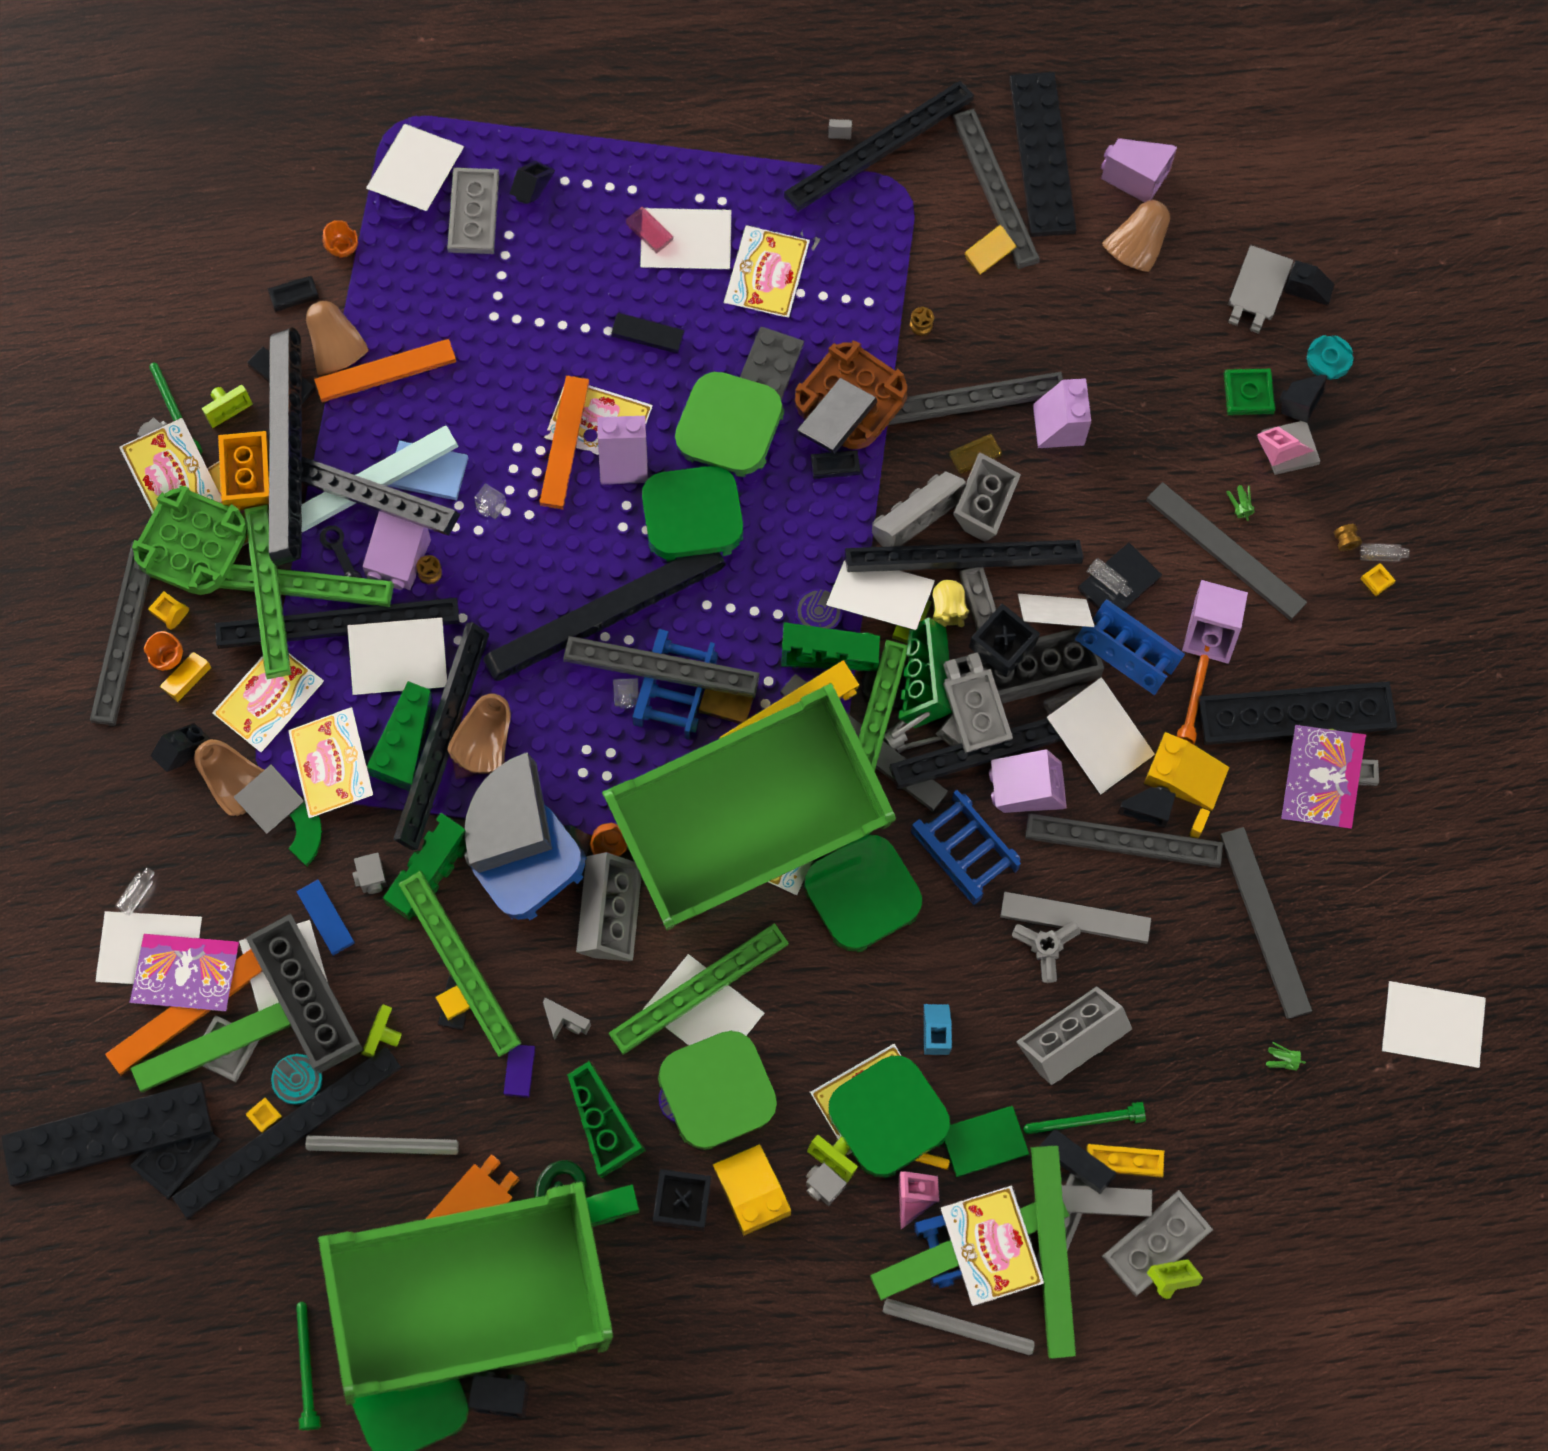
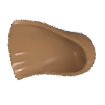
M1148 200L1142 203L1116 231L1102 242L1103 247L1121 263L1131 268L1149 272L1159 255L1170 222L1169 210L1163 203L1156 200Z
M319 301L309 307L306 323L312 341L318 375L331 374L345 369L368 352V347L362 336L338 306L330 301Z
M490 693L478 699L455 731L449 743L448 752L451 759H454L455 763L469 770V772L491 774L496 768L505 763V746L511 711L508 702L502 696Z
M213 739L201 743L195 751L194 761L211 794L228 815L239 816L240 814H245L246 810L237 802L234 796L262 773L264 769L249 761L227 743Z

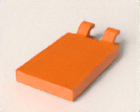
M490 1155L481 1168L474 1164L426 1219L510 1203L513 1197L508 1193L520 1179L510 1171L502 1183L498 1185L489 1176L501 1163L496 1157Z

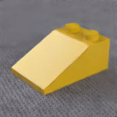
M1165 732L1144 784L1155 788L1158 786L1168 788L1170 792L1176 794V797L1212 811L1229 767L1192 743Z
M760 1144L713 1164L743 1236L791 1215L789 1204Z

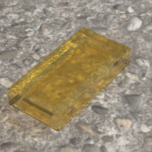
M989 434L950 451L949 456L959 474H962L973 468L979 453L995 459L1000 457L1002 452L993 435Z

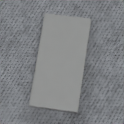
M453 168L447 247L449 253L494 254L499 169Z
M1178 1190L1157 1208L1151 1217L1143 1220L1107 1251L1102 1258L1137 1297L1153 1283L1147 1274L1151 1266L1178 1261L1213 1229Z

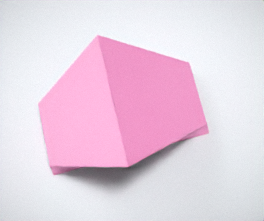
M1280 427L1257 434L1272 466L1314 451L1300 443L1298 439Z
M900 1172L898 1187L900 1224L902 1229L934 1203L939 1202L938 1176Z

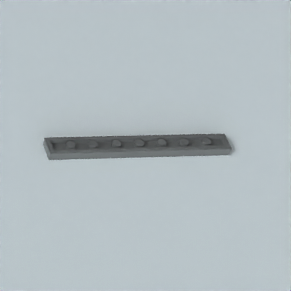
M971 109L954 114L953 122L999 226L1001 225L1016 245V248L1010 253L1017 269L1039 263V256L975 110Z
M1049 373L909 396L903 407L888 425L1037 401L1063 380L1062 373Z
M1162 482L1147 497L1146 501L1287 619L1291 621L1307 604L1306 600Z
M134 542L131 544L90 716L91 723L116 726L150 581V576L141 571L134 559L132 549Z
M571 636L568 637L563 658L564 662L755 698L760 676L758 672Z
M795 674L780 691V695L785 697L807 682ZM847 714L859 738L862 724ZM883 741L876 769L894 782L889 766L892 763L906 760V758ZM933 779L902 788L932 812L948 794V791Z
M1030 813L1027 818L1025 839L1216 868L1221 866L1223 842Z
M1242 827L1221 833V842H1223L1224 850L1285 1016L1288 1020L1311 1013V1006L1245 828Z

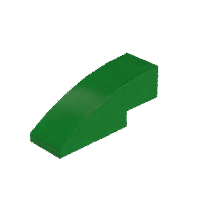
M633 1185L586 1198L591 1227L614 1222V1219L639 1213Z

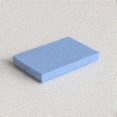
M399 441L396 452L413 443ZM450 451L388 486L457 501L468 462V455Z

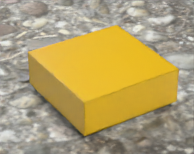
M1381 563L1361 577V580L1375 596L1382 593L1396 581Z
M1203 808L1200 809L1189 837L1199 838L1210 811Z
M458 986L436 997L448 1020L470 1009Z
M266 1097L246 1113V1116L262 1134L283 1118Z

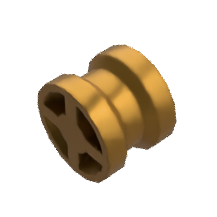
M918 307L912 312L910 328L914 334L924 336L931 332L934 321L933 312L927 307Z
M1356 524L1341 526L1333 532L1335 538L1339 540L1338 547L1340 551L1352 550L1362 544L1361 538L1356 534L1358 530Z
M425 555L418 560L416 565L417 572L423 583L434 584L441 579V565L435 556Z

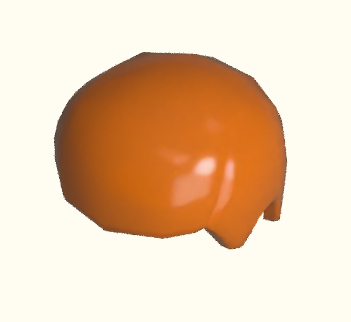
M332 221L323 230L324 247L335 257H347L354 253L358 246L357 233L355 230L350 229L345 221Z
M161 631L154 633L148 638L144 646V652L148 657V662L154 668L165 671L173 669L180 663L183 648L180 641L173 634Z
M615 823L601 824L594 830L590 840V847L594 855L607 852L621 856L628 847L618 825Z

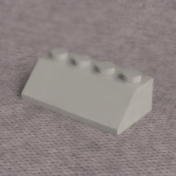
M946 471L940 476L938 474L933 476L924 488H917L905 502H898L886 516L881 515L875 519L872 526L873 537L882 547L904 545L958 504L966 482L962 478Z
M607 852L586 856L576 952L598 959L633 961L641 886V874L638 867L633 861Z
M1096 986L1016 1042L1036 1071L1052 1085L1075 1068L1081 1066L1088 1059L1103 1051L1104 1048L1114 1041L1122 1038L1132 1030V1026L1124 1008Z

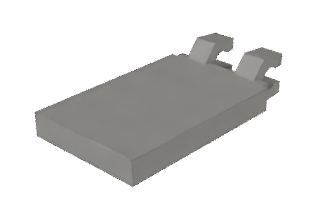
M1250 245L1228 303L1229 306L1234 307L1228 323L1237 326L1242 311L1256 315L1250 331L1259 334L1264 319L1271 320L1293 260Z
M978 652L970 654L966 658L971 671L969 673L960 675L955 659L946 661L943 665L948 678L944 680L943 685L965 753L1013 739L991 669L983 668Z

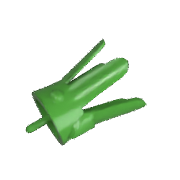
M1241 485L1237 487L1240 505L1232 493L1226 491L1235 507L1237 518L1246 517V520L1249 521L1248 516L1255 512L1254 506L1251 504L1250 485L1248 486V498Z
M1273 1041L1274 1045L1283 1050L1272 1047L1268 1048L1269 1053L1273 1054V1056L1286 1060L1268 1061L1266 1066H1269V1068H1285L1297 1071L1300 1063H1306L1300 1060V1051L1288 1050Z

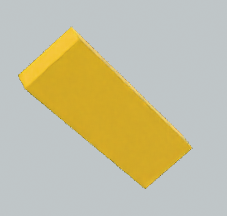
M1087 1145V1152L1115 1171L1116 1174L1163 1177V1150Z

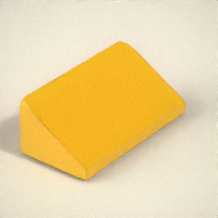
M1000 225L969 248L965 255L966 259L981 275L1015 249L1016 245Z
M192 652L160 685V688L179 702L211 669V666L207 660Z

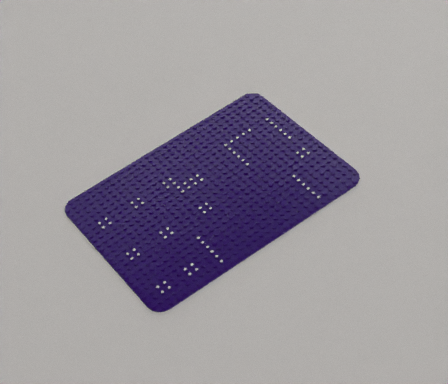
M413 116L395 123L383 135L377 148L372 177L404 124L464 146L428 210L420 209L415 218L409 222L393 224L382 219L375 206L377 192L368 191L344 309L345 317L362 336L368 347V352L358 361L342 370L449 339L456 362L326 401L313 461L356 475L395 454L399 441L415 443L444 426L448 427L458 445L451 452L468 455V462L457 501L390 487L453 509L460 514L449 536L428 529L431 541L425 555L435 556L439 560L442 576L438 582L426 584L420 580L417 573L411 590L405 588L402 590L393 589L390 605L457 598L460 623L443 625L447 679L466 623L473 622L490 633L461 722L476 701L482 696L490 693L502 696L508 702L511 711L505 746V762L521 754L528 753L537 763L544 805L552 810L563 825H572L592 836L594 830L601 824H617L609 805L604 799L603 791L627 780L635 779L710 744L740 724L699 713L698 708L696 718L699 719L696 733L691 732L690 739H685L684 727L653 719L645 720L643 727L633 725L632 717L644 677L564 662L563 658L566 648L499 681H494L488 671L483 657L489 652L670 563L666 562V559L657 556L654 552L652 553L649 547L642 502V488L645 483L601 484L599 455L594 454L590 450L578 448L575 450L564 509L540 506V498L552 440L544 437L551 432V430L547 429L563 390L566 376L589 379L590 386L653 405L646 422L647 471L649 479L651 476L661 472L711 466L695 460L693 463L686 460L679 451L675 439L676 428L691 391L699 378L712 372H722L740 377L761 326L804 341L803 349L782 398L784 417L783 420L780 419L765 457V465L762 469L759 468L753 473L746 474L745 477L736 476L735 472L729 471L737 485L743 520V541L732 550L730 555L723 556L722 552H720L726 562V566L721 571L585 638L587 640L652 652L658 630L662 629L668 631L669 640L673 644L708 652L710 642L715 643V652H718L717 665L760 673L756 695L748 715V719L782 699L783 696L780 695V691L795 674L804 681L809 682L828 670L781 666L784 622L798 624L795 617V607L802 594L812 589H824L832 592L845 560V548L872 546V526L876 516L887 426L868 447L848 449L841 446L837 451L858 450L860 475L813 479L811 454L830 453V451L799 434L798 428L805 420L797 411L795 390L798 384H803L829 353L828 348L834 343L836 345L843 342L852 343V340L861 343V348L895 370L915 218L913 201L907 190L893 178L875 172L862 171L797 212L784 198V191L824 166L435 116ZM533 161H538L554 169L555 172L537 200L524 204L517 201L515 196L509 194L518 168ZM453 168L499 169L494 254L448 252ZM642 208L731 210L730 269L641 267ZM745 226L810 240L789 318L724 303ZM817 237L821 240L819 241V243L813 251L811 249L813 244L815 243V240L813 239ZM617 313L684 330V337L678 354L612 337L611 331ZM588 429L584 432V439L588 442H593L598 437L594 429ZM308 486L305 502L325 491ZM355 503L302 533L301 558L293 561L291 570L344 576L334 551L324 548L320 542L322 530L332 525L339 527L344 533L343 547L354 570L358 571L362 578L368 579L365 576L363 564L379 511ZM329 531L326 533L325 538L329 543H336L339 540V535L334 531ZM286 595L283 614L287 616L377 605ZM843 610L841 623L836 630L860 633L862 615ZM348 635L287 642L289 654L314 672L324 682L262 752L256 749V762L258 767L264 770L272 765L300 797L304 796L288 730L352 707L367 767L403 692L392 691L353 695ZM673 653L665 654V655H670V656H675V657H680V658H685V659H691V660L701 661V660H697V659H693V658H689V657H685V656H681V655H677V654H673ZM850 670L853 676H855V670ZM656 680V684H659L661 688L695 696L697 687ZM445 687L428 688L431 691L433 702L425 734V744ZM657 696L656 698H651L649 704L653 710L684 718L689 717L691 705ZM852 697L846 701L843 698L840 699L847 714H850ZM449 755L430 814L439 815L442 813L447 817L466 819L472 798L486 778H484L483 774L472 773L464 769V767H460ZM368 772L373 795L350 803L403 811L409 791L371 777Z

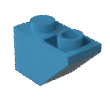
M924 1004V1055H949L952 1049L949 1005Z

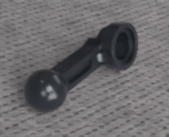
M337 526L325 527L320 534L322 546L334 551L344 576L362 578V575L354 570L343 547V531ZM329 531L336 532L339 535V540L336 543H329L325 538L326 533Z

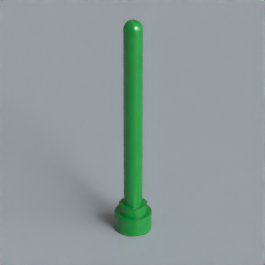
M151 363L149 368L173 421L181 419L180 411L159 365ZM192 438L201 455L203 450L199 442Z
M1143 1102L1132 1103L1131 1106H1127V1109L1029 1123L1023 1127V1130L1026 1134L1052 1131L1054 1129L1059 1130L1127 1119L1130 1122L1141 1123L1146 1122Z
M299 1302L296 1309L304 1410L301 1413V1418H299V1430L307 1431L321 1428L320 1416H317V1411H314L307 1305L305 1302Z

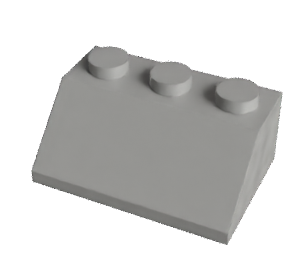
M979 453L953 515L965 532L986 542L997 534L1021 474L982 453Z

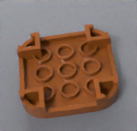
M852 340V343L843 342L837 345L834 343L828 348L829 353L803 384H798L795 390L796 408L799 415L806 420L840 378L875 396L878 401L842 445L848 449H862L868 447L876 440L903 407L907 400V383L904 374L899 369L895 371L861 348V343Z

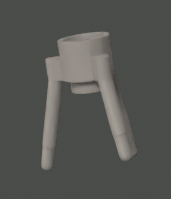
M929 712L917 717L904 727L902 726L905 722L899 721L895 726L886 730L884 736L885 743L894 750L897 749L898 753L942 739L937 736L904 744L908 740L904 732L930 715Z

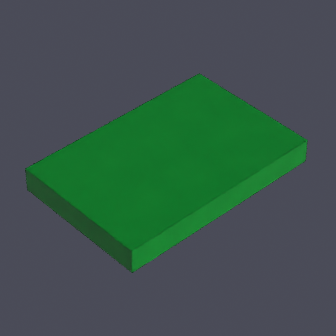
M1013 1106L950 1125L944 1142L956 1178L1029 1155Z

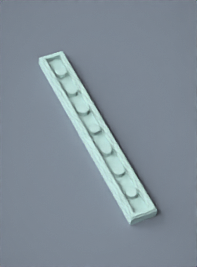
M444 426L356 474V476L388 486L454 450L458 445L448 427ZM323 492L303 503L302 533L354 505L355 502Z

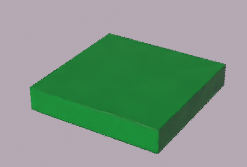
M1271 368L1229 369L1224 371L1228 415L1274 414L1275 402Z

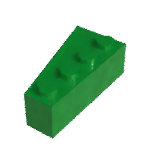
M929 617L920 621L916 630L909 628L906 653L909 656V662L904 669L906 686L901 694V700L904 703L903 710L899 711V719L908 724L924 713H930L927 718L915 725L914 728L952 713L943 685L944 680L948 679L943 666L946 661H949L946 627Z
M784 622L781 666L830 669L844 660L850 670L878 671L880 636L868 632L856 633Z
M410 681L407 682L367 765L371 777L410 791L425 744V734L433 702L430 689Z
M442 813L436 819L439 825L435 831H428L423 838L422 850L414 852L407 864L409 868L407 872L404 870L400 872L383 897L388 907L408 921L413 916L417 917L400 888L399 883L418 871H422L433 892L436 893L443 877L447 878L454 869V862L458 857L462 858L465 852H467L465 829Z
M588 1061L569 1073L568 1079L579 1109L598 1176L604 1178L646 1150L595 1066Z

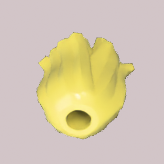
M953 580L939 582L932 593L933 620L944 627L947 625L965 626L964 620L968 617L969 610L965 604L963 585Z

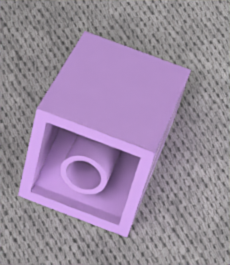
M1118 139L1114 146L1109 145L1104 154L1106 159L1101 166V169H1103L1101 179L1143 202L1151 200L1170 172L1177 147Z
M1086 379L1062 380L1033 404L1038 448L1082 446L1085 444L1091 424Z
M645 416L597 417L601 484L645 483L648 480Z
M379 511L363 564L365 576L368 579L392 581L394 588L398 590L403 588L411 590L418 573L417 562L421 557L425 556L431 541L428 528Z
M1201 580L1182 651L1199 656L1207 655L1210 659L1229 664L1241 631L1248 592ZM1205 645L1210 647L1208 652L1204 650Z
M1047 749L991 760L992 768L989 769V776L994 785V792L991 793L993 805L1003 813L1067 808L1062 762Z

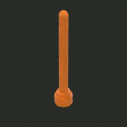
M1205 645L1204 650L1208 652L1210 647ZM1201 655L1199 658L1185 724L1177 732V737L1193 745L1197 737L1194 724L1199 706V696L1202 693L1209 662L1207 655Z

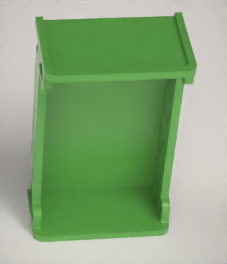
M831 683L805 695L798 703L635 779L627 780L602 792L661 916L666 931L673 929L674 925L699 915L858 840L880 827L881 829L887 828L896 820L890 803Z
M582 1182L547 1190L546 1196L358 1233L344 1232L318 1237L346 1405L356 1403L355 1398L398 1390L399 1392L449 1380L467 1378L473 1375H480V1372L483 1371L495 1372L595 1348H597L598 1353L608 1350L613 1339Z

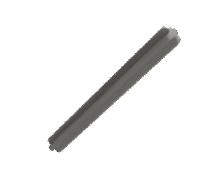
M307 1136L305 1143L308 1151L456 1155L459 1151L457 1140Z
M886 1299L883 1312L889 1315L1027 1355H1031L1034 1350L1035 1342L1033 1340L891 1299Z

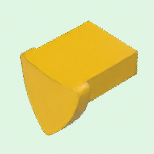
M163 591L148 610L164 622L168 629L172 630L186 616L189 607L181 604Z

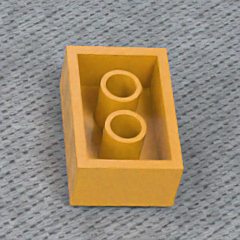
M266 431L218 435L221 500L223 505L230 506L232 504L239 511L267 504L269 506V438Z

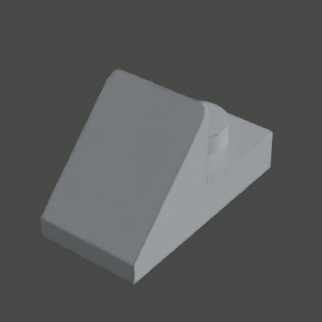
M547 998L544 999L543 1004L554 1040L564 1024H566V1029L579 1035L580 1032L587 1034L591 1027L590 1020Z

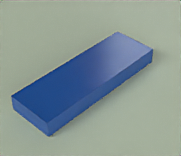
M319 879L296 891L333 956L355 944Z

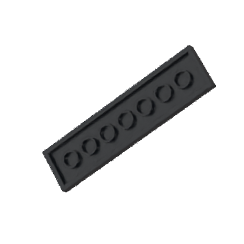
M1055 73L1010 75L1009 81L1030 237L1075 234L1076 223Z
M1390 681L1199 696V712L1204 745L1294 738L1295 725L1334 729L1351 733L1388 731L1397 728Z
M199 1082L2 1135L1 1138L10 1186L14 1187L214 1132L204 1084Z

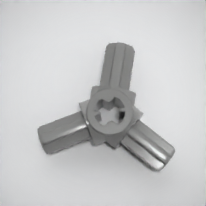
M1071 921L1056 932L1052 930L1047 933L1040 931L1039 934L1017 924L1013 930L1012 937L1032 947L1031 951L1036 953L1037 960H1041L1042 981L1044 983H1053L1057 981L1056 959L1059 958V952L1064 949L1063 944L1079 935L1081 931L1074 921ZM1048 941L1051 942V948H1048L1047 951L1043 950V945L1041 944H1046Z

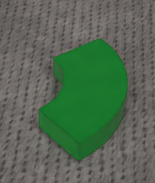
M304 801L290 814L295 823L296 835L289 850L308 867L316 857L321 845L322 824L319 815L311 818L308 817Z

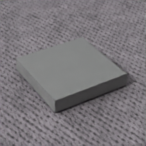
M1300 421L1278 426L1314 451L1272 466L1274 475L1319 465L1320 458L1306 422ZM1273 428L1262 430L1261 433Z
M272 765L268 766L234 796L237 802L266 834L304 802Z
M215 1015L204 1035L227 1026L231 1022ZM259 1041L252 1042L241 1049L206 1063L203 1067L237 1082Z

